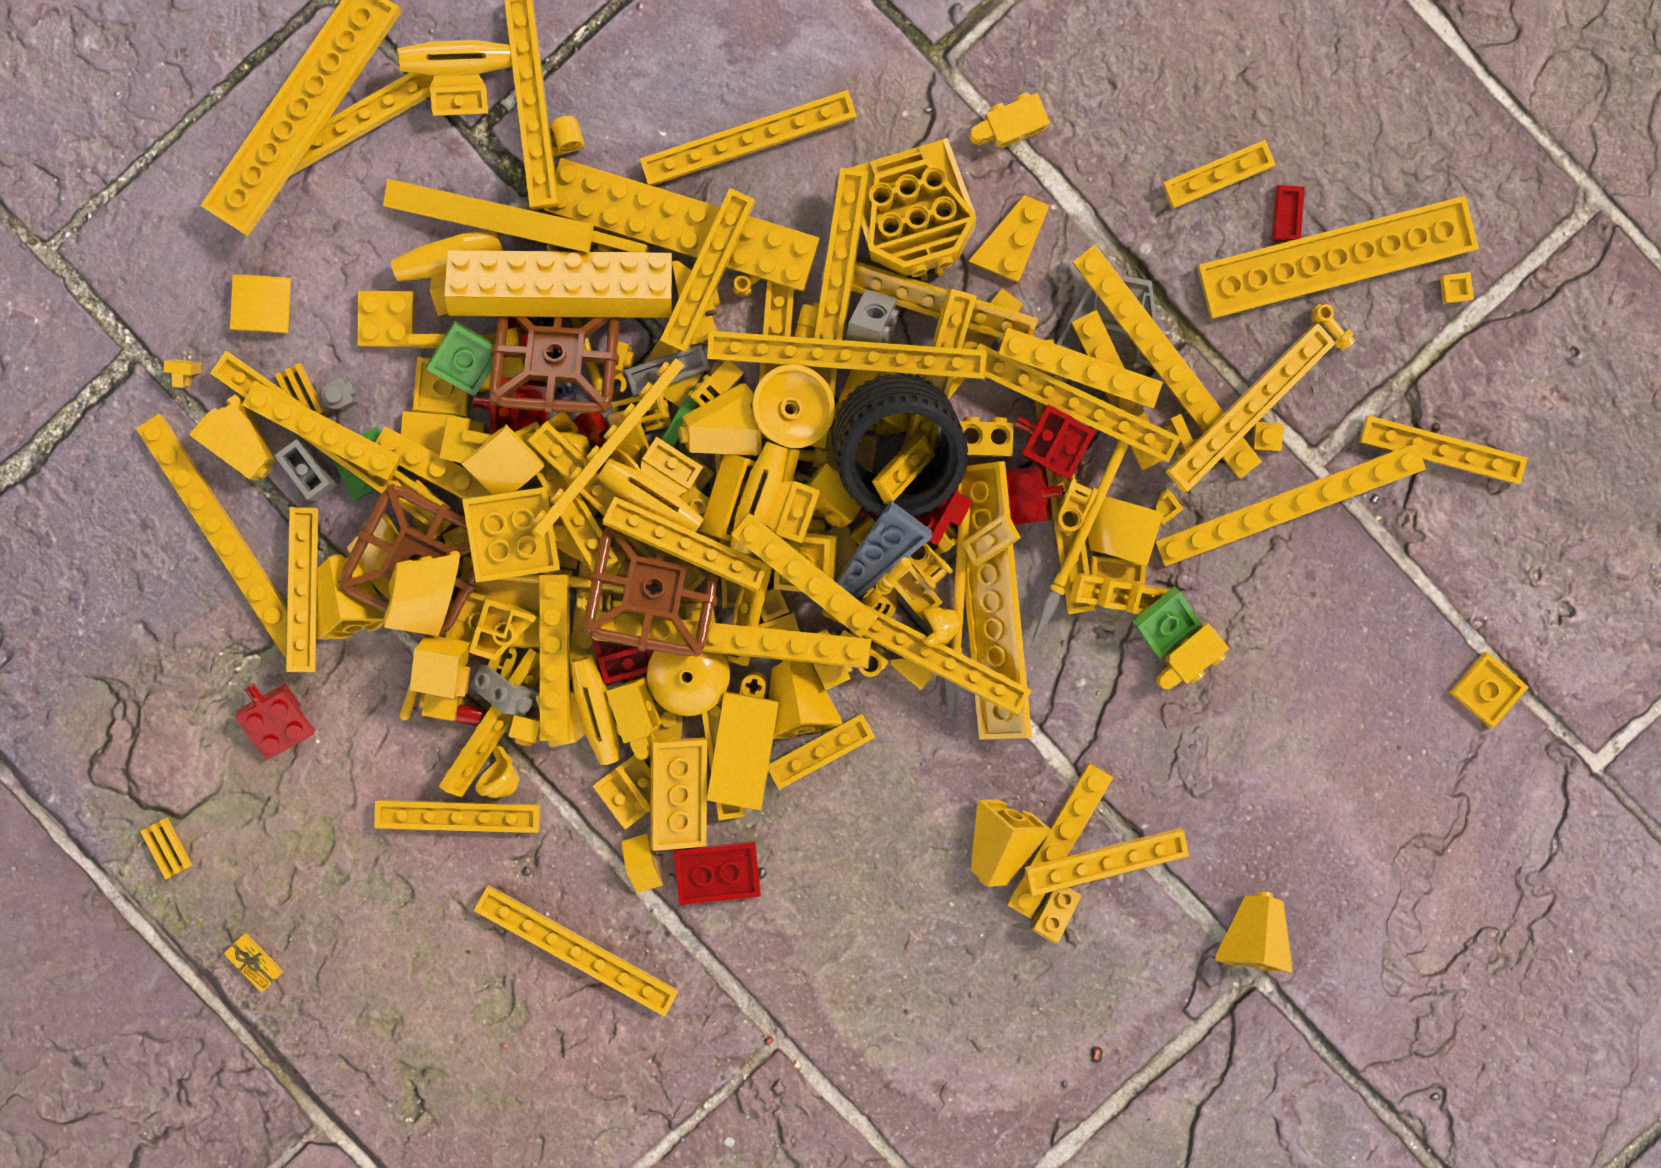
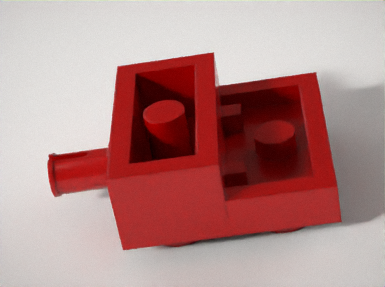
M502 377L501 387L513 378ZM529 380L507 397L546 399L547 382ZM476 396L473 398V408L490 410V435L506 425L515 433L536 421L541 427L542 424L549 420V414L545 413V410L505 408L494 406L490 402V398Z
M1049 404L1045 406L1040 418L1034 424L1020 416L1016 420L1018 422L1014 424V427L1028 433L1027 443L1020 455L1067 480H1071L1096 430L1074 420L1072 416Z
M1042 466L1006 471L1010 518L1013 524L1020 525L1052 520L1049 498L1064 497L1065 491L1054 493V491L1064 490L1063 485L1047 487L1046 472Z
M956 490L940 507L934 508L929 513H923L921 516L913 517L932 530V538L928 541L938 545L950 522L961 525L973 501Z
M592 638L604 684L626 679L627 682L637 679L638 675L647 673L648 663L653 650L645 649L644 652L639 651L638 647L597 641Z
M254 683L244 689L252 702L239 708L235 719L266 761L314 735L315 729L300 710L301 704L286 683L263 696Z

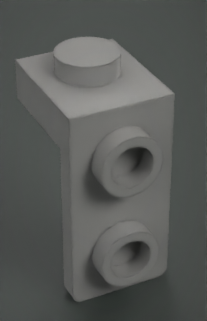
M487 664L480 665L470 685L473 690L502 713L519 716L527 715L538 693L531 687L511 684Z

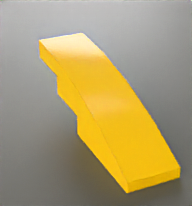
M868 516L849 535L860 545L875 524V521ZM912 565L897 580V585L894 587L921 620H923L921 614L923 608L927 606L938 607L943 603Z
M1076 573L1069 599L1074 602L1096 604L1103 608L1126 610L1132 614L1140 615L1170 589L1115 578Z

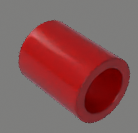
M460 704L456 723L477 727L485 717V709Z

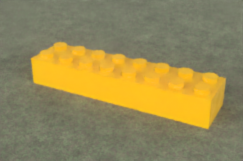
M448 250L444 294L448 315L670 318L672 315V253Z

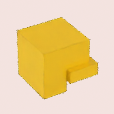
M448 415L439 458L462 463L466 456L484 445L486 438L491 436L485 433L487 424Z
M427 634L414 649L410 690L452 699L456 695L465 697L468 691L470 667H466L470 642Z

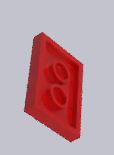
M756 841L674 849L679 905L761 897Z

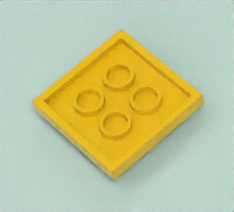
M547 487L462 499L476 583L560 570L554 526L552 525L540 539L531 532L535 527L532 521L541 510L547 513L550 509Z

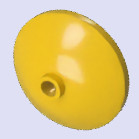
M784 365L771 370L760 380L753 394L752 412L759 430L767 439L779 446L797 449L816 443L828 432L834 419L835 402L829 385L817 372L801 365ZM786 405L793 408V414L786 413Z
M654 651L648 663L647 682L652 696L664 709L677 715L695 716L711 710L721 701L729 685L730 670L725 654L702 652L701 655L695 657ZM690 672L693 679L686 682L683 680L682 674Z

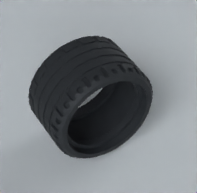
M890 373L882 377L877 376L874 377L875 379L865 381L861 386L858 385L853 392H850L846 400H843L840 404V408L837 409L836 419H833L831 442L840 479L849 496L855 499L859 506L864 507L868 512L872 511L875 515L880 516L888 504H884L872 482L877 475L867 471L855 459L857 445L867 429L884 417L898 413H913L927 417L941 428L939 447L935 452V457L894 500L895 504L911 516H921L923 513H929L934 508L940 507L958 489V485L962 482L963 474L966 473L967 440L951 402L945 394H942L941 389L933 385V383L924 381L922 377H915L912 374L902 375V373H896V375H891Z

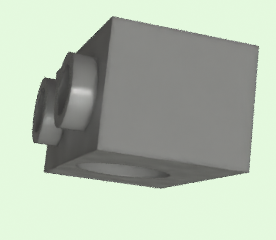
M865 289L849 321L846 341L887 343L891 332L890 326H895L899 311L895 310L897 298Z
M296 439L274 455L307 500L318 501L339 485L307 441Z

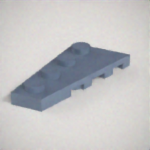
M890 501L842 569L835 582L856 599H859L885 573H889L903 557L908 558L932 538V530L893 501Z

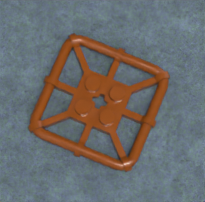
M498 316L495 345L491 347L490 354L493 357L489 393L490 402L494 406L545 410L547 414H553L554 411L591 414L605 413L610 409L609 405L612 401L615 368L619 364V355L617 354L619 317H595L582 328L577 329L562 328L563 317H555L554 327L534 326L526 317L511 316L528 333L527 347L506 345L509 316ZM609 323L606 352L584 351L585 339L604 324ZM553 350H558L561 357L551 359L547 355L552 354ZM506 357L525 358L524 370L501 387L504 359ZM583 362L604 364L602 396L581 375ZM529 380L548 381L546 399L507 397ZM556 382L576 383L593 402L554 400Z
M395 484L388 485L387 489L379 496L364 528L359 529L357 533L359 538L340 575V581L338 582L340 589H344L352 597L386 613L390 602L355 585L382 576L390 580L396 563L408 561L410 556L415 557L419 554L422 557L431 556L434 559L448 556L452 551L463 552L469 550V541L450 547L433 538L442 519L467 531L465 517L449 510V506L445 504L439 505L405 487L395 486ZM399 497L436 515L427 534L408 525ZM390 501L401 528L393 545L373 534ZM368 543L389 552L380 569L352 577ZM473 564L465 580L456 576L454 585L460 589L445 617L439 633L441 637L447 635L446 632L455 624L470 593H474L477 587L475 585L476 579Z
M605 525L606 529L603 531L600 539L594 572L590 573L589 578L591 587L584 615L585 628L583 629L587 636L591 635L599 640L638 647L639 651L644 652L645 649L679 656L698 657L701 655L707 642L713 606L717 604L718 598L715 597L719 576L708 572L704 593L684 590L685 574L697 567L696 565L689 562L683 565L663 561L665 552L658 549L656 560L637 556L621 532ZM612 538L630 561L627 578L605 574ZM652 582H657V587L661 588L662 591L651 595L650 591L646 590V586H651ZM610 584L625 587L622 604L595 620L602 585ZM681 599L702 604L696 639H694L678 616ZM624 612L645 616L641 636L601 629V627ZM652 617L671 621L687 646L648 638Z

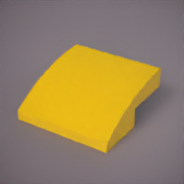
M232 275L230 330L288 334L291 278Z
M506 425L486 438L484 445L463 459L462 465L493 495L517 491L544 467L545 463Z
M635 755L592 786L624 830L651 811V769L643 759L640 760Z

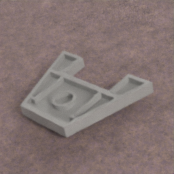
M1119 275L1157 324L1152 281ZM1088 285L1056 345L1082 353V347L1070 322L1094 310H1097L1106 330L1125 333V331ZM1136 348L1134 363L1151 366L1138 348Z

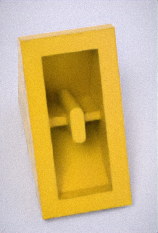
M904 657L890 658L891 666L920 690L923 689L935 674Z
M645 833L622 840L626 873L636 892L639 893L663 886L654 851L650 848L649 834Z

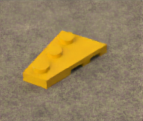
M1024 195L971 257L968 264L1018 283L1050 205Z

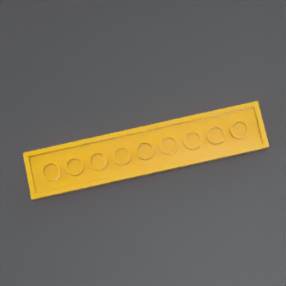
M341 0L200 206L248 237L403 12L401 8L389 0Z
M560 158L555 173L559 206L545 208L544 211L563 218L594 224L595 228L697 259L721 207ZM749 216L726 268L804 292L821 239Z
M1466 196L1200 264L1197 266L1210 319H1215L1478 250L1479 246Z
M1005 461L966 466V473L963 474V480L958 486L957 491L973 501L970 507L969 537L1001 515L1009 514L1010 516ZM1013 544L980 566H974L967 554L965 602L971 659L1027 688ZM975 695L979 740L1032 737L1028 699L1020 715L1016 716Z

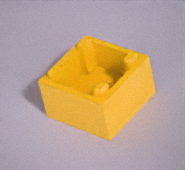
M807 532L802 544L779 536L834 581L836 580L839 535ZM775 570L774 589L802 592Z

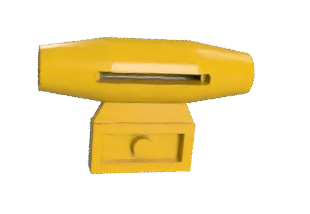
M480 40L429 41L397 48L399 71L433 76L429 87L432 116L488 114L486 85L479 74L512 66L509 44Z
M486 230L462 233L421 245L391 260L395 278L398 282L431 278L429 291L437 316L448 314L444 297L448 250L504 251L499 232Z
M658 437L654 439L640 461L641 472L610 458L608 459L597 477L622 500L691 531L696 532L704 518L679 496L690 489L703 466Z
M766 442L750 471L735 515L733 530L749 512L764 525L768 526L775 534L801 544L803 543L821 490L796 481L782 483L788 452L787 448ZM732 536L730 548L749 555L752 554L751 550Z
M592 655L576 657L570 661L573 691H570V740L548 741L549 746L555 747L575 743L586 735L600 765L617 762L621 758L619 737L613 711L609 708L607 702L606 684H604L602 675ZM538 693L535 697L540 711V693Z

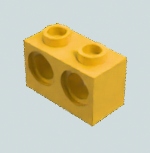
M963 417V421H959L963 433L965 430L972 429L978 434L976 443H967L968 457L1010 458L1013 456L1014 423H1007V418L993 417L990 418V422H979L980 417ZM994 430H1000L1004 433L1005 442L1003 444L997 445L991 440V433Z

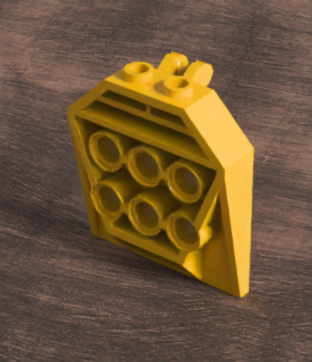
M948 138L847 168L869 172L861 231L872 261L905 277L912 275V277L919 276L922 282L928 279L927 270L934 268V272L938 277L943 276V269L952 266L955 261H958L976 228V215ZM931 180H938L941 184L937 187H932L927 183ZM905 188H912L914 190L910 195H905L901 191ZM878 196H886L888 198L884 203L875 201ZM940 210H948L951 214L947 217H941L937 213ZM914 218H922L924 220L920 225H914L910 221ZM888 226H895L898 228V230L894 233H887L886 231H884V229Z

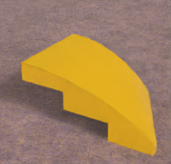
M1106 496L1088 534L1089 549L1114 558H1121L1147 566L1164 513Z
M384 513L373 534L393 545L399 533L387 513ZM358 536L347 547L349 553H351L357 542ZM368 543L358 564L364 573L380 569L389 552ZM419 554L415 557L410 556L409 560L416 561L422 558V556ZM383 576L370 580L390 601L391 596L388 587L390 580Z
M452 551L448 556L434 559L431 556H427L416 561L408 560L396 563L388 584L391 600L383 619L385 628L439 636L456 580L460 559L458 551Z
M474 591V593H470L455 624L447 631L446 638L470 642L469 653L496 661L536 620L537 615L508 602Z

